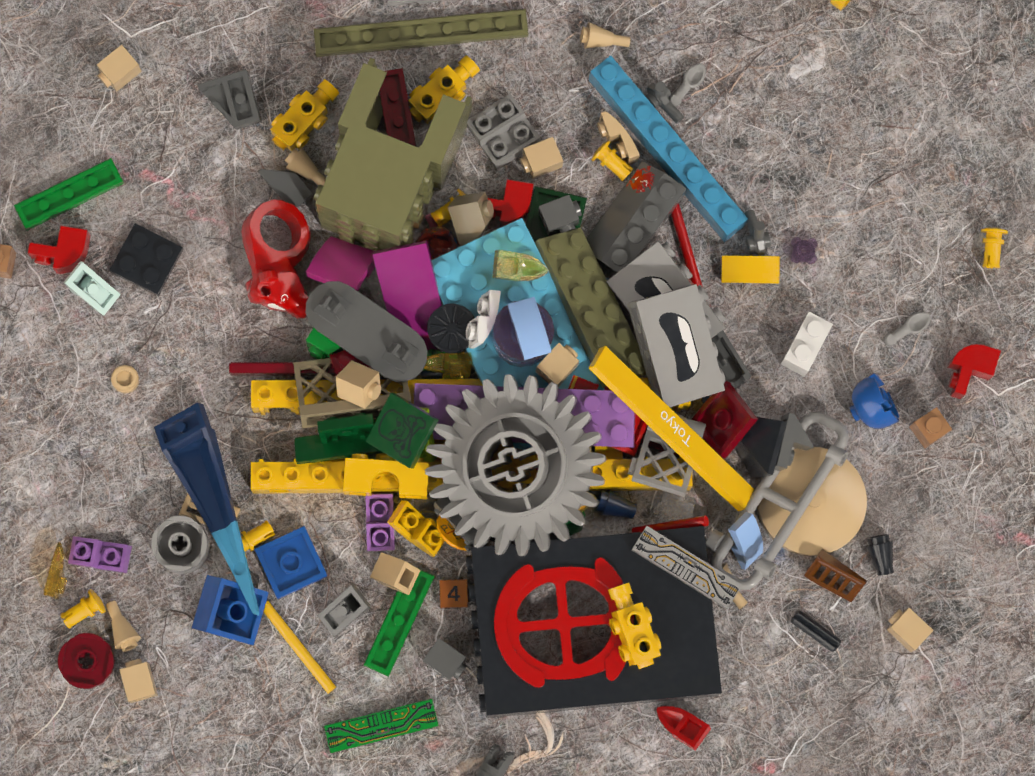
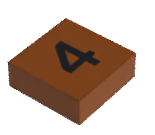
M467 579L439 580L440 609L468 608Z

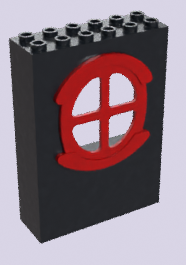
M704 526L656 531L708 563ZM642 532L571 538L567 541L550 540V548L544 552L539 549L536 542H530V548L525 556L518 555L515 544H509L508 549L502 555L495 553V546L471 548V555H466L467 575L473 574V583H469L468 589L470 602H475L476 610L471 611L472 630L478 629V638H474L473 641L475 657H480L481 666H476L477 684H483L484 694H479L480 713L486 712V718L718 696L722 693L712 600L633 552L632 548ZM571 580L578 581L597 590L608 603V613L571 617L568 613L566 583ZM549 582L553 583L556 587L558 616L555 619L519 621L517 611L525 597L537 587ZM630 583L633 592L630 595L633 603L642 602L643 606L647 607L651 613L652 622L650 626L653 634L656 633L660 639L661 649L659 652L661 656L653 658L654 664L638 669L637 664L629 666L628 661L624 662L619 653L618 647L622 645L619 634L614 635L611 630L608 643L598 655L582 664H576L572 656L571 629L574 627L603 624L610 626L609 619L613 618L611 612L618 609L615 600H611L608 590ZM635 615L630 617L632 625L638 623ZM558 630L561 637L562 664L559 666L548 665L532 657L521 645L519 640L520 634L529 631ZM641 642L639 645L642 652L647 650L645 642Z

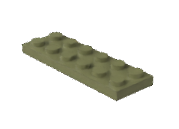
M578 228L538 239L535 245L549 270L569 320L590 363L593 361L599 348L607 346L638 377L646 375L639 345L609 284L606 282L607 280L582 229ZM598 378L602 388H605L606 385Z

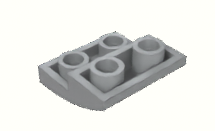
M511 94L467 121L468 128L496 170L522 155L523 148L541 142L540 136L526 119L524 111Z

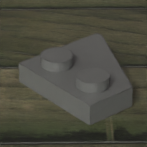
M247 70L198 84V89L236 130L262 122Z

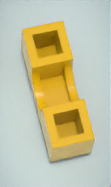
M352 454V458H345L344 495L372 496L374 481L380 476L390 475L400 485L399 498L427 499L429 476L425 474V469L429 468V463H424V459L419 458L414 469H411L390 456L383 455L379 456V460L368 459V455Z

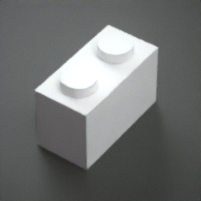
M808 312L781 365L805 377L833 324Z

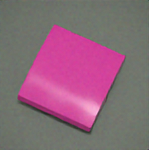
M331 236L322 245L306 271L307 277L322 283L339 281L358 291L365 277L369 278L375 267L372 255L374 251Z

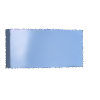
M535 297L507 304L524 360L551 353V347Z
M745 512L728 529L735 543L731 549L739 565L744 570L763 553V540L754 515Z

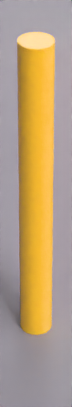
M267 601L263 613L327 694L332 692L336 688L335 684L271 603Z

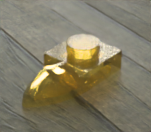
M504 250L495 251L492 278L516 282L531 281L548 273L546 266L533 256Z
M471 352L441 353L427 356L423 369L442 373L443 379L470 378Z
M58 542L43 593L46 597L58 599L59 593H64L67 578L63 577L64 553L61 542Z

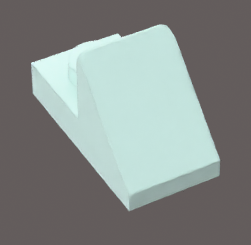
M82 261L78 263L64 281V284L72 293L81 297L103 316L121 295Z

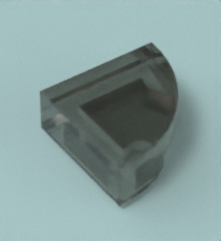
M428 492L427 499H414V508L420 513H435L434 503L439 498L430 497V492Z

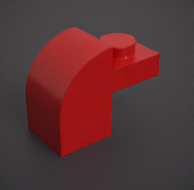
M507 180L504 200L488 198L492 202L494 209L492 219H495L496 216L501 217L500 227L526 217L531 204L534 184Z
M60 226L57 247L30 243L28 254L37 264L50 265L51 262H54L53 269L57 274L69 273L74 270L80 261H85L91 235L85 229Z
M980 344L969 345L961 349L951 359L947 367L957 370V373H952L948 387L952 388L950 396L957 399L963 398L966 394L971 375L989 381L994 376L1001 350Z

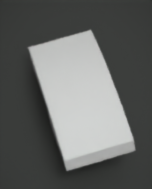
M489 290L479 298L477 311L480 316L472 319L466 328V339L469 340V348L474 349L483 344L492 330L499 309L501 291Z

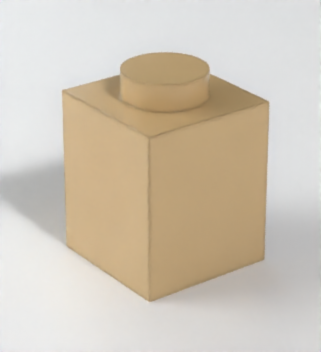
M120 45L97 64L100 71L97 75L107 88L112 86L116 92L142 72L139 64L123 45Z
M553 137L523 148V157L520 158V162L524 172H530L532 179L560 169L563 166L562 156Z
M558 343L551 350V353L539 363L535 372L548 384L553 382L559 387L577 368L579 364L578 354L570 346L565 345L563 347Z
M352 360L336 376L337 396L364 409L373 400H376L381 393L379 372Z
M381 552L370 578L386 587L409 595L420 570L404 560Z
M910 608L905 609L903 612L898 609L888 620L891 625L887 628V631L910 652L915 651L934 631Z
M141 659L126 662V668L119 669L128 702L134 703L158 696L148 662L142 663Z

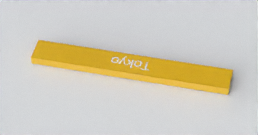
M607 346L599 348L589 369L738 512L745 510L755 489Z

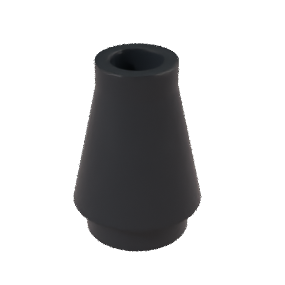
M889 534L867 538L868 545L866 547L876 567L878 576L894 573L893 540H890Z

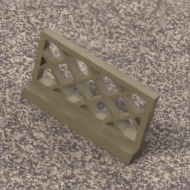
M330 358L293 363L302 429L318 427L317 421H324L330 417L346 418L358 413L373 414V418L377 419L390 395L386 388L392 380L386 379L381 385L380 394L382 395H379L365 409L346 400L337 401L331 397L337 389L336 378L327 373L332 367ZM312 369L318 374L311 382H308L301 377V370ZM322 377L333 383L326 393L315 386ZM408 381L397 382L403 387V392L396 394L411 402ZM310 391L322 397L316 404L305 405L304 398Z

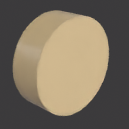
M121 365L113 371L111 382L118 392L131 393L139 385V375L133 367Z

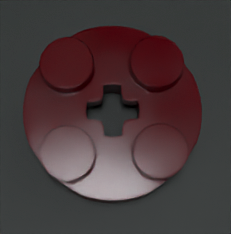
M81 633L71 638L61 647L58 655V668L63 678L70 685L80 689H93L103 685L111 676L115 665V657L111 646L102 637L92 633ZM86 653H89L94 663L89 665L88 669H83V664L79 663V658H84Z

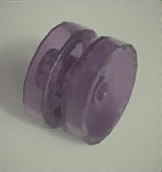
M537 303L551 347L554 336L553 320L548 311ZM508 305L503 307L496 316L492 333L493 346L499 357L508 364L518 367L533 366L543 360L547 354L524 360L508 311Z

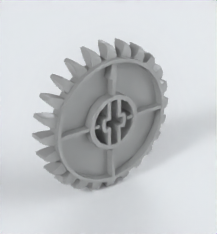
M507 374L504 378V391L500 392L491 380L485 379L482 382L485 397L480 399L477 394L465 389L462 391L468 408L464 411L460 407L448 404L445 409L455 423L453 426L436 424L434 428L440 436L446 439L445 445H429L426 451L442 458V464L425 469V474L431 477L443 478L444 484L430 491V497H449L451 502L440 512V517L450 518L458 514L462 517L454 533L456 535H463L473 528L477 529L473 543L476 548L483 547L491 537H494L495 553L498 555L506 552L510 541H515L518 555L525 556L528 553L530 540L535 539L537 546L542 552L547 551L550 548V533L553 532L561 541H567L570 535L566 523L570 520L576 525L584 526L586 519L579 510L582 505L596 507L599 503L596 497L588 491L590 486H602L605 484L604 477L593 473V466L606 462V456L600 453H592L591 446L597 444L602 439V435L599 432L586 433L583 429L592 419L590 412H583L576 416L572 414L577 403V398L574 395L567 396L561 403L556 401L558 385L553 382L546 387L543 394L538 393L539 385L535 376L529 375L524 389L519 390L514 376ZM522 438L531 444L532 447L526 450L511 448L513 447L511 439ZM501 444L503 447H508L498 453V460L492 461L494 452ZM535 454L538 455L537 461L517 467L519 475L514 471H506L495 476L492 475L493 469L512 463L511 455L515 459H524ZM538 468L537 476L530 486H527V483L516 484L518 492L506 491L497 484V482L503 480L510 482L525 481L531 477L530 471Z

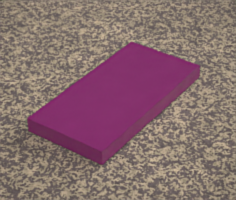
M427 241L374 251L372 255L387 312L415 330L424 340L427 350L437 349L429 339L427 324L431 314L438 307L442 306Z

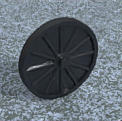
M450 303L438 307L431 314L427 324L430 341L437 349L446 353H458L469 347V340L466 339V328L468 323L475 317L470 310L459 304Z

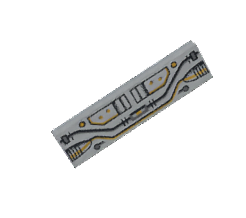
M648 526L645 527L632 548L633 552L725 609H728L742 586L739 582Z

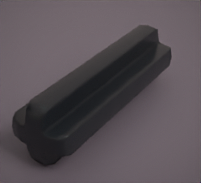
M797 611L792 617L791 623L831 652L836 651L841 644L840 638L802 611Z

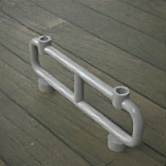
M811 412L799 420L804 431L812 423H820L834 430L838 438L835 444L831 445L828 449L823 463L798 502L796 503L770 489V486L780 472L774 470L772 476L762 478L751 495L745 510H742L735 520L736 522L745 512L753 514L763 498L791 512L763 557L759 558L756 562L751 576L747 579H739L722 568V561L734 544L729 531L727 534H724L715 529L707 539L706 549L714 553L711 566L742 584L739 589L741 591L754 588L763 577L769 580L773 576L777 567L776 564L772 563L834 464L841 467L847 459L848 452L844 449L849 440L848 431L845 425L827 414Z

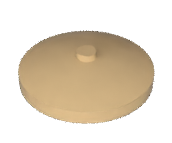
M814 447L807 451L798 448L794 449L795 454L792 464L787 469L779 472L770 489L797 503L823 463L828 449ZM847 459L841 467L834 464L782 548L803 556H817L822 549L827 553H832L842 548L857 534L865 518L867 495L861 476ZM763 498L757 506L759 518L765 531L774 540L791 512Z

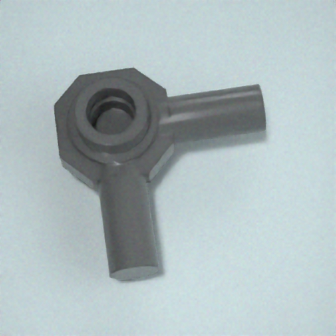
M664 82L651 83L647 87L648 94L645 97L655 108L658 106L662 107L676 124L684 118L681 112L669 100L668 97L671 96V92Z
M748 210L744 213L748 218L747 225L750 235L746 236L747 248L749 252L754 251L758 256L765 255L766 248L771 247L769 234L767 231L765 232V224L757 221L755 211Z

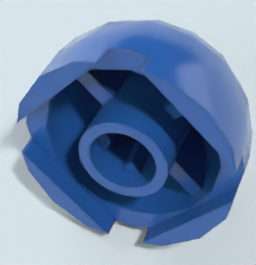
M876 373L858 382L851 396L853 405L849 408L856 421L862 420L866 426L873 429H883L900 420L898 419L899 413L890 393H886L883 387L880 388L884 383Z

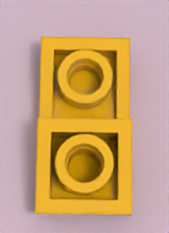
M722 256L721 283L779 284L780 282L779 256Z
M401 501L387 521L399 534L431 557H435L445 542L437 530V523L432 518H425L408 501Z

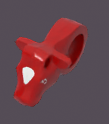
M273 199L258 205L246 216L242 225L243 245L252 271V278L245 284L246 291H248L247 296L251 303L261 304L270 310L286 312L296 319H304L307 317L306 302L309 295L304 290L294 267L302 260L309 249L311 241L310 227L304 215L295 205L283 200ZM264 216H277L283 219L289 226L292 242L288 250L277 251L264 242L260 233V224Z

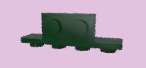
M358 413L352 417H330L324 421H317L318 435L296 437L294 439L297 464L350 458L352 454L372 455L384 453L366 442L375 424L373 414Z

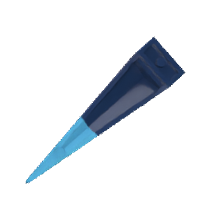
M197 402L158 424L154 429L163 454L205 521L252 613L259 615V608L215 429L211 428L204 404Z

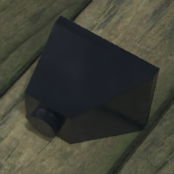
M757 417L758 420L735 447L751 478L759 479L773 475L787 422Z

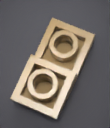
M606 111L602 112L599 119L600 122L597 123L601 137H606L607 141H611L610 144L619 141L616 144L621 159H626L628 165L638 162L640 155L628 132L612 115Z

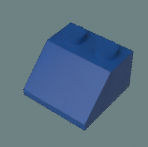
M207 575L192 629L254 646L269 592L254 588L259 608V615H255L252 613L237 582Z

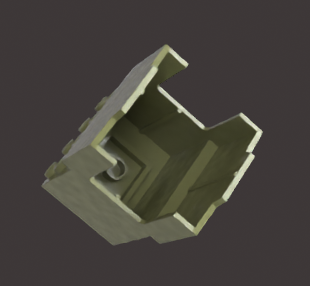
M370 58L368 64L363 63L338 122L340 136L335 146V150H337L335 160H329L324 175H327L324 186L319 184L314 200H316V212H318L321 228L339 234V238L346 242L354 244V241L364 244L366 249L379 251L413 243V229H419L424 217L423 205L424 203L429 205L434 193L433 187L442 190L465 135L467 121L472 111V98L467 96L465 102H461L443 94L423 144L415 147L377 131L383 117L381 99L378 93L387 72L378 69L375 59Z

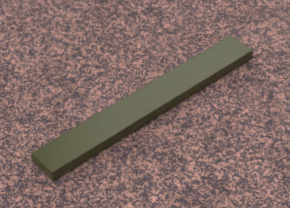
M526 9L314 29L316 57L528 37Z

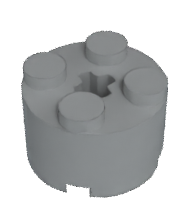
M173 516L166 519L156 528L152 536L151 547L156 560L166 570L175 574H188L203 566L209 555L210 542L208 535L198 522L186 516ZM180 539H183L187 547H183L182 551L179 552L174 545L180 543Z

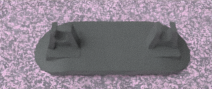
M330 281L317 286L310 293L306 302V315L309 323L319 333L373 370L378 371L380 375L394 382H406L415 378L423 370L427 361V348L422 337L415 330L357 290L342 282Z

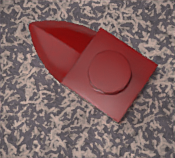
M661 706L656 709L660 722L674 738L695 751L711 730L709 724L681 708Z

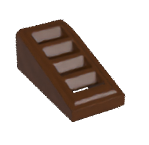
M823 549L803 575L810 581L849 602L854 600L867 582V580ZM821 565L826 567V569L823 572L818 570L821 567ZM831 570L836 573L832 579L827 576ZM840 576H843L845 580L839 585L837 580ZM850 581L856 583L850 591L845 589Z

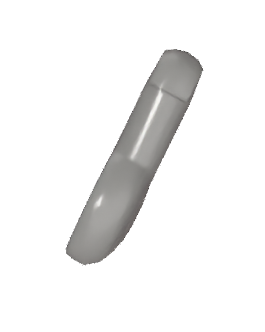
M694 64L683 74V82L669 96V100L675 107L682 103L681 100L690 89L698 87L703 82L706 75V67L703 64Z
M923 311L911 314L905 320L904 325L891 333L888 332L884 336V343L888 346H893L908 334H918L924 331L930 323V314Z

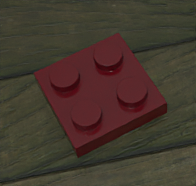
M727 381L724 383L725 391L712 394L691 419L706 424L703 434L704 439L724 459L728 457L758 420L731 383Z

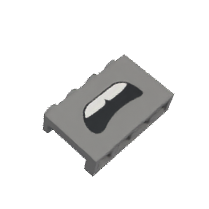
M658 240L606 282L629 310L628 302L649 298L682 288L686 285H693L690 280L693 275L684 263L680 266L673 258L676 253L666 241L662 244ZM699 285L697 288L703 294L704 303L702 306L704 314L710 320L711 330L709 332L711 338H713L725 328L726 325L723 321L726 320V317L717 306L712 308L706 300L710 297L703 287Z
M697 284L686 285L676 290L627 303L650 389L669 407L725 391V375L718 366L716 358L718 357V349L711 340L709 332L711 330V323L707 315L704 314L702 306L704 298L701 290L697 288Z

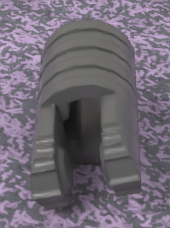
M494 743L475 776H504L515 754L510 751L506 752L497 767H492L500 753V746Z

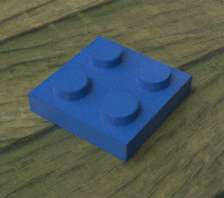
M305 526L254 549L277 600L328 577Z

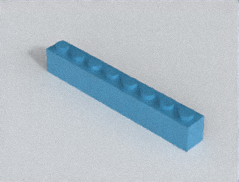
M610 55L591 70L589 82L666 174L687 188L685 196L725 243L745 227L748 221L745 214L614 58Z

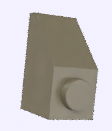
M485 191L457 196L448 206L460 247L480 238L493 217V204L488 200Z

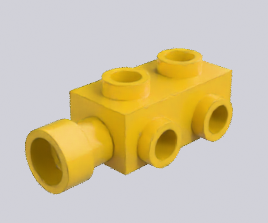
M465 55L458 62L459 65L454 70L449 65L443 69L441 67L437 68L429 76L430 81L425 86L419 85L410 93L409 96L411 98L408 100L411 107L410 112L416 121L424 120L428 124L433 120L443 94L459 101L465 97L466 94L463 91L466 89V83L464 81L469 77L473 78L480 71L479 67L469 56ZM445 79H449L452 81V85L445 87L442 85V82ZM425 97H430L433 101L431 104L425 105L422 100Z
M326 79L317 86L318 90L313 95L307 90L302 95L297 94L290 102L288 111L284 115L280 113L271 123L273 127L270 130L272 135L275 136L272 141L283 151L286 148L291 151L296 147L299 150L303 148L310 139L307 135L314 128L319 130L328 120L325 116L328 113L325 105L329 101L333 102L340 93ZM306 105L312 106L310 112H304L302 109ZM289 124L294 126L291 132L284 130Z
M630 583L609 589L608 592L611 600H615L618 609L611 612L613 618L609 619V624L613 634H619L622 645L618 647L622 660L624 662L628 661L629 666L637 664L638 669L654 664L653 658L661 656L659 652L661 642L658 635L652 632L650 626L652 617L649 609L644 607L642 602L633 603L630 595L633 593ZM632 615L636 616L638 622L636 625H632L630 622ZM641 642H645L646 652L640 650L639 645Z

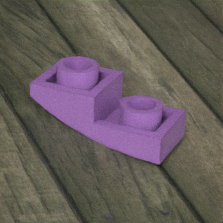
M393 492L372 493V496H365L367 551L395 550L394 528L387 523L394 512Z
M73 536L68 563L127 573L132 546Z

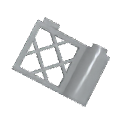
M679 416L701 438L703 437L706 424ZM647 425L638 459L632 458L628 474L633 475L631 481L685 497L693 468L687 462L679 464L673 454L675 451L669 448L670 446ZM649 441L661 444L665 451L653 456L648 448ZM668 456L674 467L663 472L657 460ZM652 464L657 475L647 477L639 473L642 467ZM678 471L683 479L682 487L670 484L666 476Z

